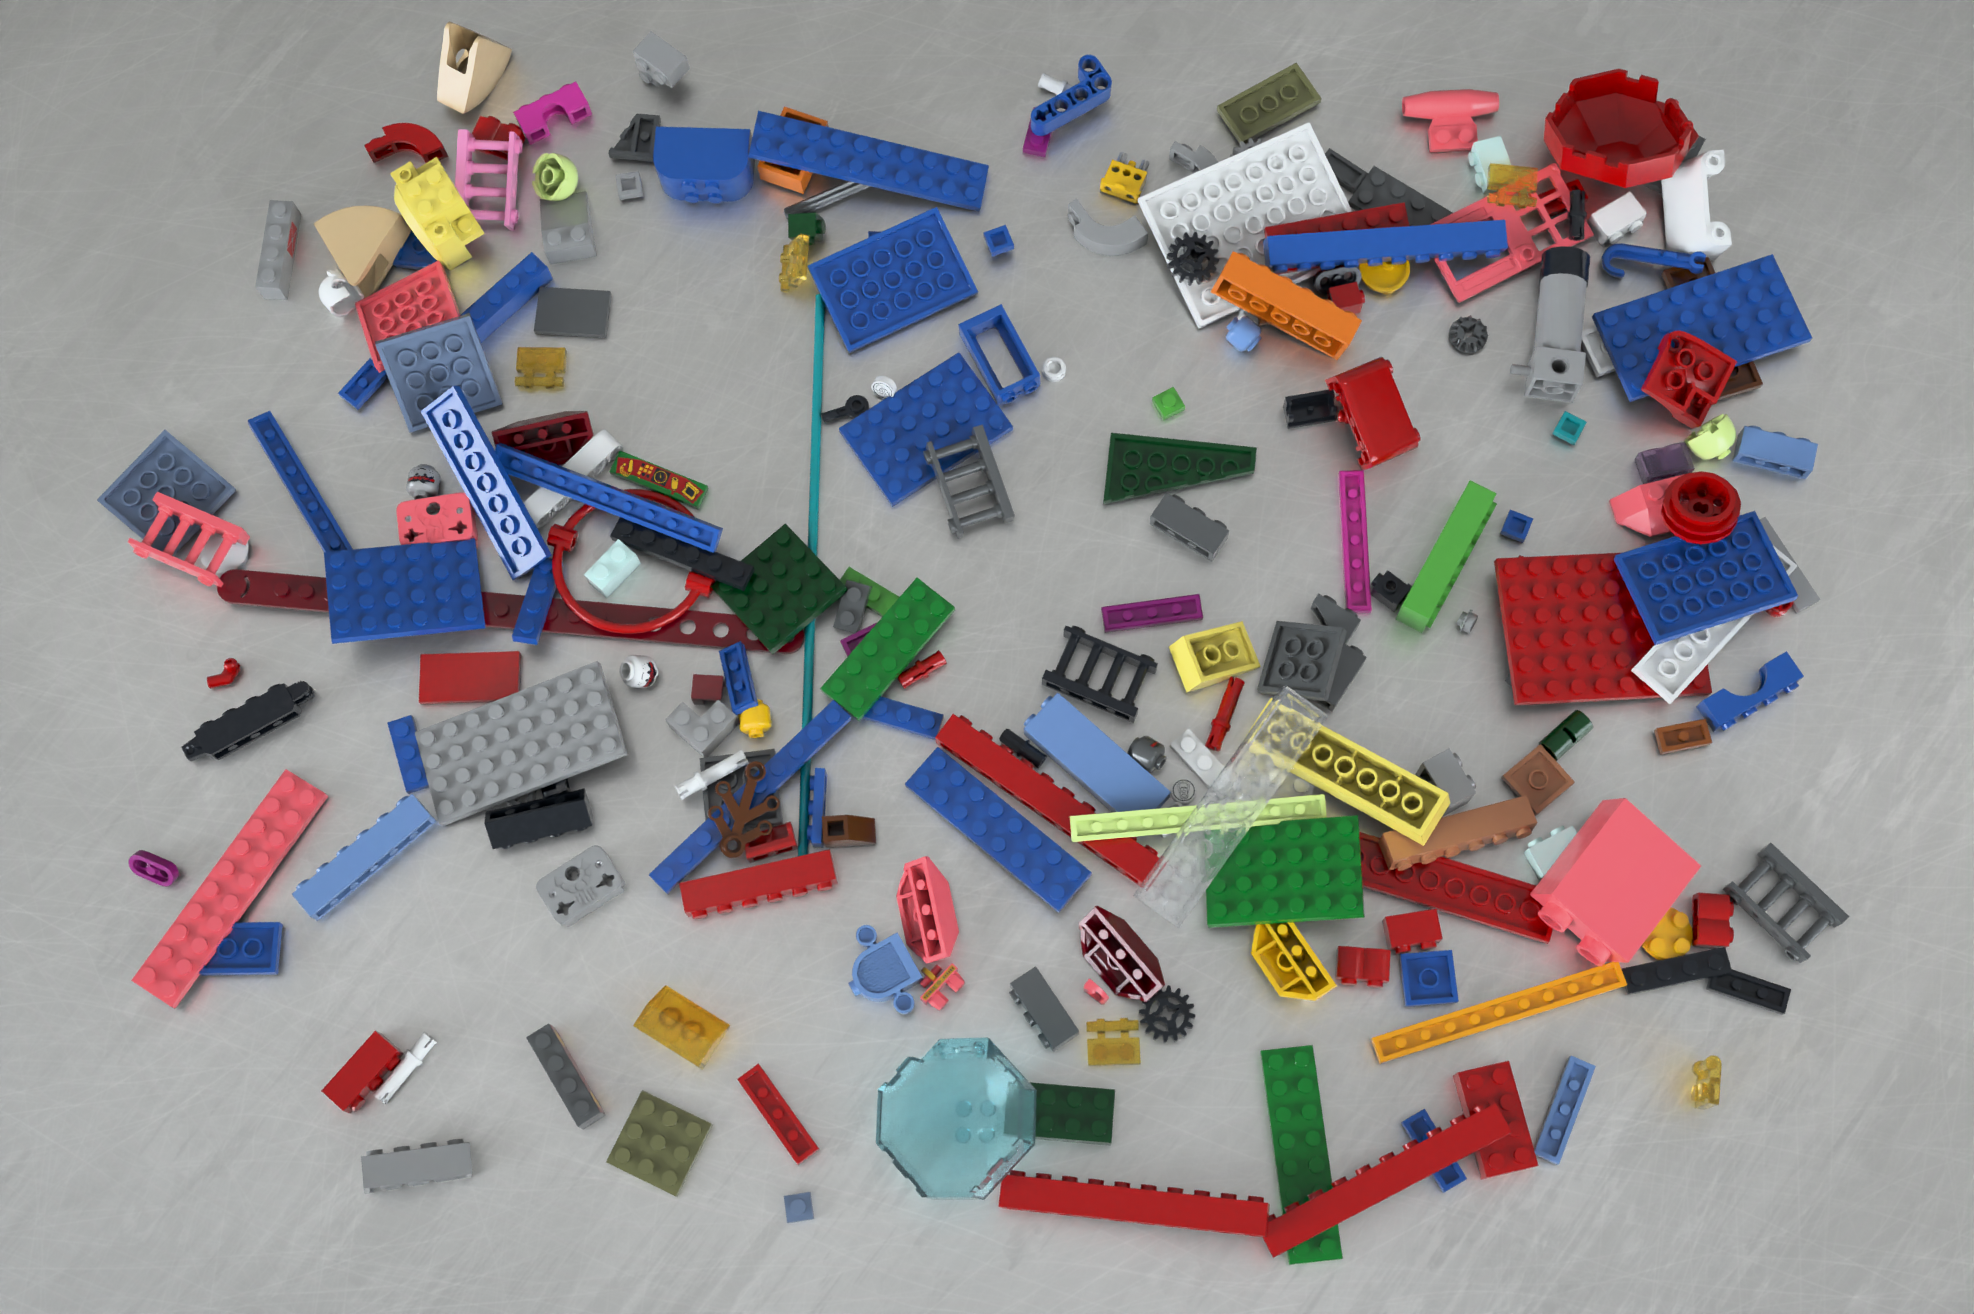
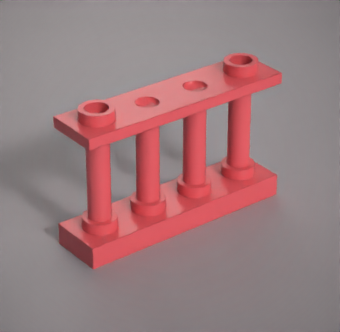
M157 492L152 500L159 507V513L142 542L129 538L128 543L134 548L133 552L144 559H147L149 556L196 576L199 582L209 587L212 584L222 587L224 583L216 575L217 570L232 544L238 542L246 545L250 536L243 528ZM172 515L180 517V523L163 552L151 547L167 518ZM193 524L199 525L202 531L186 559L183 561L172 556L189 526H193ZM215 533L220 534L223 541L207 569L204 570L195 566L194 564L210 536Z

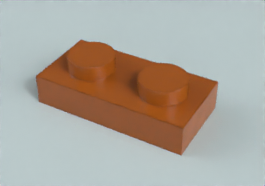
M1706 719L1660 727L1654 730L1661 755L1712 744Z

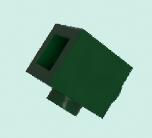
M816 212L788 214V238L795 243H801V245L805 246L815 245V242L823 241L826 224L820 215Z

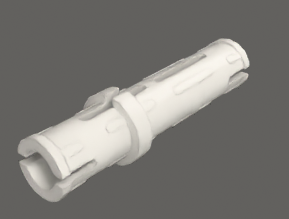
M739 750V752L700 773L698 771L693 773V777L674 787L681 800H684V798L701 789L703 791L708 789V785L748 765L749 762L743 751Z
M423 1032L414 1046L404 1052L405 1057L373 1095L379 1101L382 1100V1103L387 1104L416 1066H421L423 1063L422 1059L437 1041Z

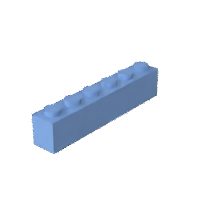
M411 794L409 797L405 796L400 799L396 804V808L390 813L382 814L372 828L365 829L359 833L354 843L341 848L337 852L336 858L330 863L322 864L312 878L306 879L297 885L296 891L292 895L311 918L316 921L321 919L436 822L435 818L418 798Z

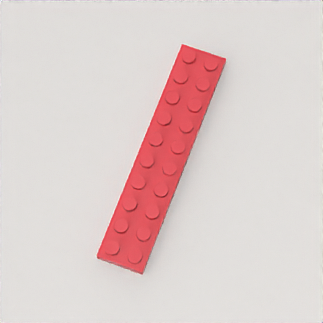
M285 769L131 981L175 1009L199 977L201 969L204 965L207 966L217 952L216 949L219 944L230 934L233 929L232 926L238 923L326 801L328 795Z

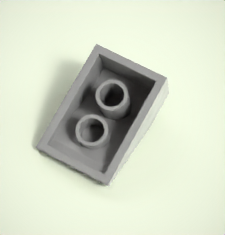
M587 192L573 193L570 197L561 201L540 199L543 245L550 265L597 256Z

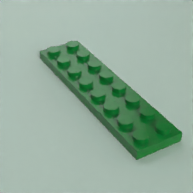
M1313 1045L1260 1051L1282 1215L1286 1213L1284 1208L1298 1201L1302 1205L1310 1201L1308 1195L1322 1189L1325 1193L1333 1189ZM1338 1224L1287 1251L1289 1265L1343 1259Z

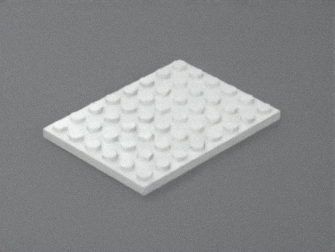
M1310 122L1146 194L1137 200L1165 259L1168 253H1173L1169 250L1170 245H1176L1174 241L1177 237L1183 240V235L1186 232L1189 237H1192L1194 232H1197L1200 239L1205 234V241L1207 243L1212 240L1214 241L1211 248L1218 249V253L1214 256L1219 258L1218 264L1214 265L1217 270L1215 273H1210L1211 278L1208 281L1203 278V282L1198 285L1196 280H1194L1192 285L1189 286L1187 279L1180 283V276H1174L1198 329L1241 310V308L1211 293L1214 284L1233 251L1247 255L1251 261L1258 265H1265L1263 247L1265 227L1352 212ZM1183 247L1179 249L1177 258L1184 254ZM1191 255L1188 257L1189 260L1193 259L1194 263L1197 261V258H1192ZM1166 259L1167 264L1172 261V260ZM1208 260L1201 263L1202 271L1206 269ZM1319 267L1308 271L1280 274L1279 276L1288 277L1297 285L1313 278L1322 269Z

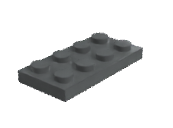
M1376 166L1372 167L1348 201L1350 207L1356 211L1405 202L1409 226L1430 225L1453 213Z

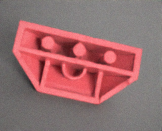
M1682 475L1639 485L1610 499L1609 502L1616 523L1622 526L1625 525L1649 537L1671 532L1664 524L1661 515L1665 490L1673 480Z
M928 856L905 863L904 874L900 880L896 897L906 944L925 963H932L950 957L959 934L949 883Z

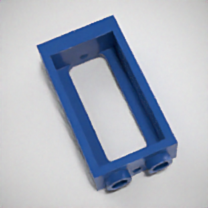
M1002 304L958 324L959 335L997 405L1001 403L1008 404L1014 401L1018 395L1031 393L1040 385V374ZM992 328L997 329L1023 377L1022 380L1005 388L1001 386L976 340L977 335Z

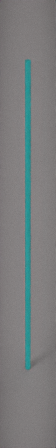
M820 294L816 295L808 520V547L816 556L818 546L825 303ZM815 619L805 627L802 729L812 720ZM811 758L801 767L798 856L808 854L807 827L809 825L808 806L810 800Z

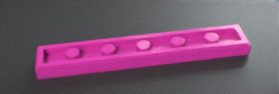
M1364 470L1339 471L1345 608L1351 609L1355 613H1371Z

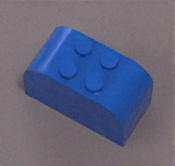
M656 127L653 162L663 191L673 199L685 200L690 203L709 201L717 204L737 201L745 197L750 192L754 179L755 159L748 158L752 141L751 130Z

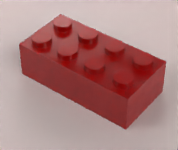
M1510 1062L1496 1063L1458 1072L1453 1075L1461 1108L1466 1118L1476 1114L1473 1109L1485 1102H1488L1490 1106L1496 1103L1512 1131L1509 1135L1474 1152L1481 1180L1539 1166Z

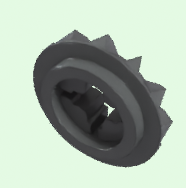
M1471 315L1464 318L1460 317L1450 327L1449 339L1452 345L1461 352H1477L1487 342V326L1483 325L1481 319L1472 318ZM1474 328L1473 336L1463 340L1465 331Z

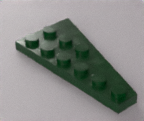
M1111 433L1103 504L1254 474L1257 447Z

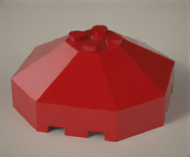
M1614 69L1572 80L1569 91L1562 94L1556 102L1554 112H1549L1545 118L1544 142L1560 169L1628 188L1671 178L1699 135L1693 128L1692 121L1688 120L1679 107L1677 99L1669 98L1665 103L1656 101L1659 84L1656 78L1641 75L1639 80L1627 77L1628 71Z

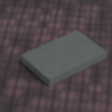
M540 287L534 325L535 334L606 338L611 292L604 290Z

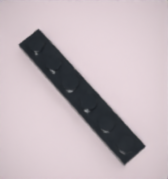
M621 517L610 535L613 541L619 539L626 546L742 591H745L755 571L754 567L718 552L712 553Z

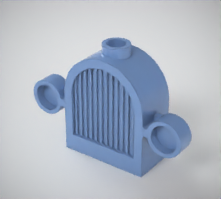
M863 925L859 927L856 932V939L861 946L868 949L857 957L853 965V980L848 984L854 995L861 994L866 999L875 1002H884L894 998L893 1004L898 1013H910L914 1009L915 1002L912 995L905 991L919 984L923 977L899 934L895 933L876 943L877 933L872 926Z

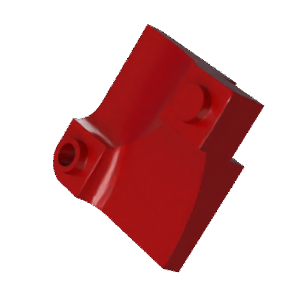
M1673 331L1667 333L1662 338L1657 348L1659 354L1641 390L1669 410L1673 418L1692 429L1702 425L1711 405L1717 403L1737 361L1694 335L1683 331ZM1671 341L1675 344L1674 348L1671 347Z

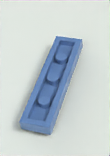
M1569 1056L1534 1147L1536 1156L1556 1165L1560 1163L1596 1066L1574 1056Z

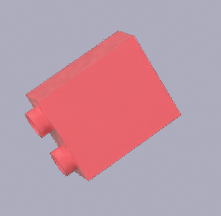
M1626 798L1602 800L1530 895L1543 906L1538 915L1547 925L1562 933L1568 928L1581 939L1576 949L1588 961L1597 966H1603L1605 962L1629 963L1700 869L1701 865Z

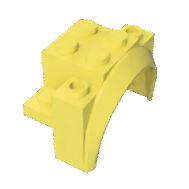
M435 157L417 169L409 161L391 172L390 174L397 184L394 190V201L411 230L429 253L450 271L472 258L465 245L485 233L439 159Z

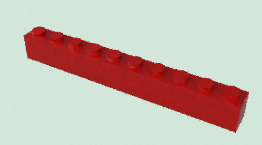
M952 714L935 737L936 744L1070 838L1069 816L1096 814V809L1085 801L1080 803L1074 798L1075 794L1066 787L1060 789L1053 784L1054 780L1044 772L1041 775L1033 770L1034 766L1024 758H1021V760L1017 759L1012 755L1013 751L1004 744L997 745L992 741L993 737L982 729L977 731L972 727V722L962 715L957 717ZM1137 837L1077 842L1141 888L1160 862V858L1157 856L1158 852L1149 845L1143 847L1136 842Z
M1485 1102L1473 1109L1476 1114L1468 1118L1462 1114L1450 1121L1451 1127L1443 1131L1441 1127H1437L1426 1133L1428 1139L1420 1143L1415 1139L1403 1145L1404 1151L1396 1156L1392 1151L1380 1157L1379 1161L1381 1163L1371 1168L1367 1164L1355 1171L1356 1177L1347 1180L1344 1176L1331 1183L1333 1189L1325 1193L1322 1189L1308 1195L1310 1201L1302 1205L1298 1201L1284 1208L1285 1214L1277 1218L1275 1214L1270 1215L1267 1238L1263 1237L1272 1257L1274 1258L1512 1133L1497 1104L1495 1103L1490 1106L1488 1102Z
M1010 1170V1175L1002 1174L998 1207L1003 1209L1267 1238L1270 1204L1265 1203L1263 1197L1248 1196L1246 1201L1237 1200L1236 1194L1221 1193V1198L1210 1197L1209 1191L1194 1190V1195L1183 1194L1184 1189L1167 1187V1192L1157 1191V1186L1141 1184V1189L1130 1188L1131 1183L1115 1181L1114 1186L1104 1185V1180L1088 1179V1183H1080L1077 1177L1062 1176L1061 1181L1052 1180V1175L1036 1173V1178L1025 1177L1026 1172Z

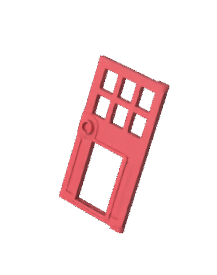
M1555 162L1430 224L1505 220L1507 250L1510 255L1456 281L1446 261H1439V258H1433L1458 303L1541 263L1542 254L1545 250L1560 246L1573 247L1593 237L1594 233L1586 219L1584 223L1585 237L1583 240L1573 241L1569 237L1562 239L1555 225L1568 219L1570 191L1561 177V171ZM1549 178L1556 192L1540 199L1533 185ZM1522 190H1526L1533 203L1516 211L1509 197ZM1561 198L1563 204L1567 207V212L1551 219L1544 205ZM1537 210L1544 223L1527 231L1520 217ZM1548 230L1555 244L1538 251L1531 237Z

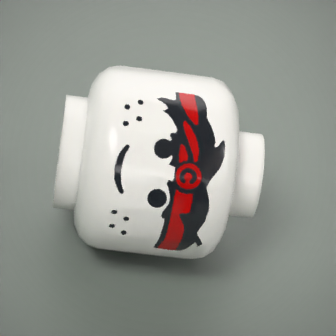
M630 655L622 662L619 671L623 682L629 687L648 688L655 682L658 676L657 665L649 656Z

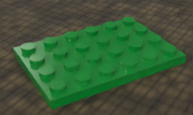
M1358 815L1287 820L1273 825L1204 830L1207 925L1209 928L1365 917Z

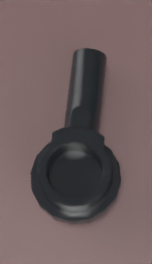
M853 395L846 401L845 406L821 413L824 422L847 415L850 419L856 418L869 409V403L865 397Z

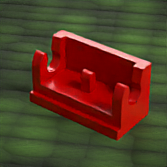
M791 822L773 827L770 834L761 835L745 844V853L749 863L798 849ZM768 829L762 830L761 832L766 833Z

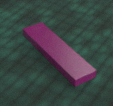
M1200 594L1101 607L1105 633L1203 620Z

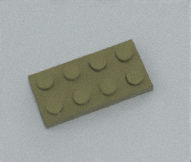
M1296 62L1217 106V112L1239 144L1241 141L1247 144L1249 138L1254 140L1318 105L1321 103L1322 98Z

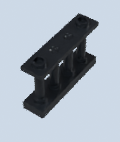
M1065 625L1063 637L1069 640L1056 669L1052 670V672L1045 670L1042 677V685L1134 723L1138 715V708L1135 707L1134 700L1147 671L1155 674L1158 663L1154 662L1155 660L1148 655L1141 654L1139 656L1086 634L1084 629L1078 626L1069 627ZM1080 643L1092 649L1079 679L1072 681L1065 678V671L1077 644ZM1102 652L1115 659L1102 688L1096 691L1089 688L1087 683ZM1126 662L1138 667L1125 698H1122L1120 701L1112 697L1111 691L1123 663Z

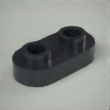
M1339 265L1333 269L1319 270L1313 277V286L1319 293L1327 295L1330 287L1357 282L1359 285L1362 276L1357 267L1345 268L1344 265ZM1351 272L1350 277L1344 279L1345 273ZM1327 277L1328 281L1325 284H1321V280Z

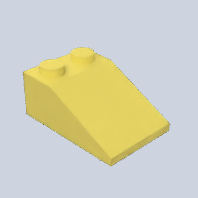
M1243 621L1182 636L1169 646L1186 692L1206 688L1228 680L1230 677H1236L1261 667Z

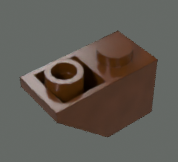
M854 815L822 816L823 842L826 848L876 844L875 818Z

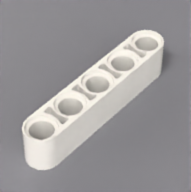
M601 430L562 467L595 479L616 459L619 451L623 450V445L608 431ZM540 487L524 502V505L536 527L541 528L557 515L572 498Z

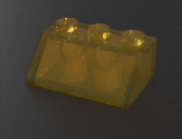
M666 985L647 1003L633 1025L645 1035L701 1070L704 1069L730 1028L729 1024Z

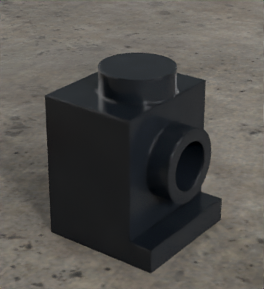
M1387 570L1384 575L1379 573L1372 581L1373 589L1371 595L1395 612L1407 597L1412 586L1409 583L1407 585ZM1386 584L1390 585L1394 589H1387Z

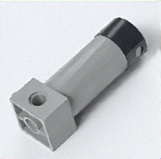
M1560 246L1545 250L1542 254L1534 352L1527 366L1512 364L1510 368L1511 374L1526 376L1524 396L1573 403L1583 385L1586 352L1580 351L1590 255L1582 249Z

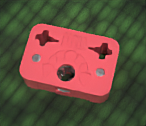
M463 492L404 501L397 506L398 532L401 545L465 541L471 538L478 540L475 510L469 498Z

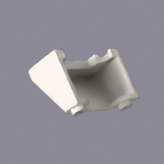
M1711 150L1688 159L1680 164L1671 178L1661 180L1666 250L1688 254L1702 252L1710 260H1716L1732 245L1730 228L1723 222H1710L1707 179L1711 175H1716L1723 170L1725 166L1724 150Z

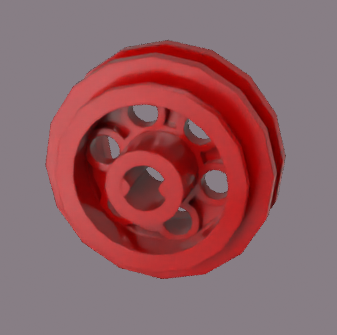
M1693 472L1673 480L1665 490L1661 515L1666 527L1682 540L1695 544L1714 543L1729 536L1736 527L1740 515L1741 500L1737 490L1726 479L1715 473Z

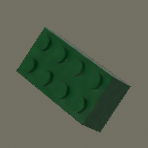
M1010 1081L1006 1137L1111 1146L1115 1089Z

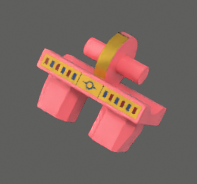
M953 963L938 978L936 976L942 969L937 964L931 971L926 967L922 968L921 972L925 977L919 984L925 988L930 982L933 983L920 997L925 1005L929 1003L940 1011L949 1001L940 990L945 985H948L957 993L964 986L965 981L957 973L958 968Z

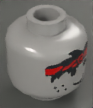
M420 464L410 470L406 490L415 500L437 496L440 475L433 466Z

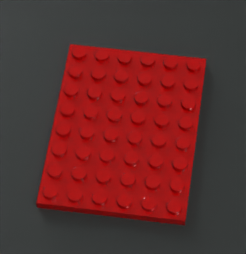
M1621 553L1497 558L1494 561L1514 705L1662 698L1631 671L1651 650L1654 643L1614 561L1615 555ZM1708 664L1678 697L1705 696L1712 693Z

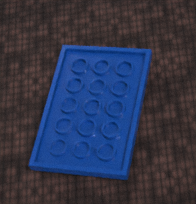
M937 207L807 266L848 353L978 294V290Z
M958 352L898 390L893 397H887L840 427L839 432L893 507L936 479L932 465H927L923 451L926 450L927 442L932 441L934 450L970 439L969 436L972 435L973 427L983 425L989 444L1012 431L1013 425ZM971 448L938 459L942 472H947L976 454L978 450Z
M1755 511L1740 515L1737 525L1731 534L1718 542L1695 544L1674 536L1615 555L1614 557L1616 566L1654 645L1786 604L1798 598V594Z
M475 538L465 541L432 544L428 542L324 552L332 644L485 629Z

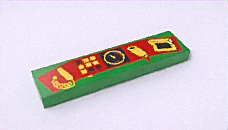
M619 451L609 471L611 475L651 491L664 494L696 509H699L708 491V486L623 451Z

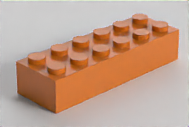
M1234 251L1211 290V293L1265 320L1274 327L1336 360L1348 348L1362 322L1353 312L1344 311L1336 307L1332 301L1314 295L1310 289L1301 288L1288 277L1279 276L1271 272L1269 267L1262 264L1258 265L1251 261L1247 255Z

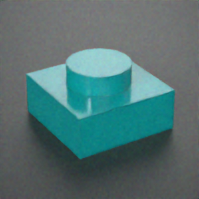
M1565 411L1553 435L1575 445L1587 422Z

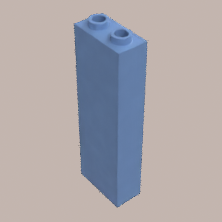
M1059 693L1054 697L1049 696L1041 705L1042 710L1037 715L1032 714L1025 721L1024 735L1109 811L1122 812L1161 808L1170 798L1171 792Z

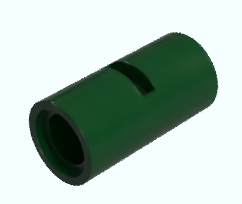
M1575 710L1539 742V745L1541 744L1557 761L1593 729V724L1583 712Z

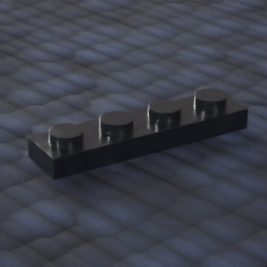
M1725 947L1621 969L1627 983L1625 986L1627 995L1732 973Z

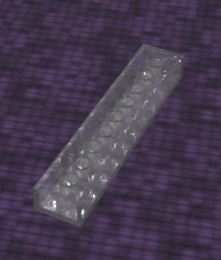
M1282 686L1133 896L1172 925L1179 928L1329 716L1290 687Z

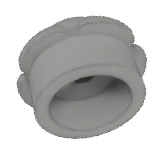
M1469 610L1468 613L1462 612L1457 622L1461 632L1470 633L1478 618V615L1472 613L1473 610Z

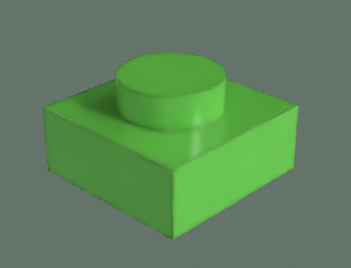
M1174 387L1152 397V402L1163 420L1185 410V405Z

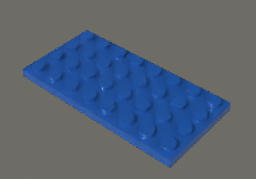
M1773 254L1594 313L1592 316L1630 402L1649 396L1641 388L1659 354L1657 348L1667 333L1683 331L1694 335L1736 360L1735 367L1808 343L1812 340L1809 329ZM1671 341V347H1672V348L1675 347V344H1674L1673 341Z

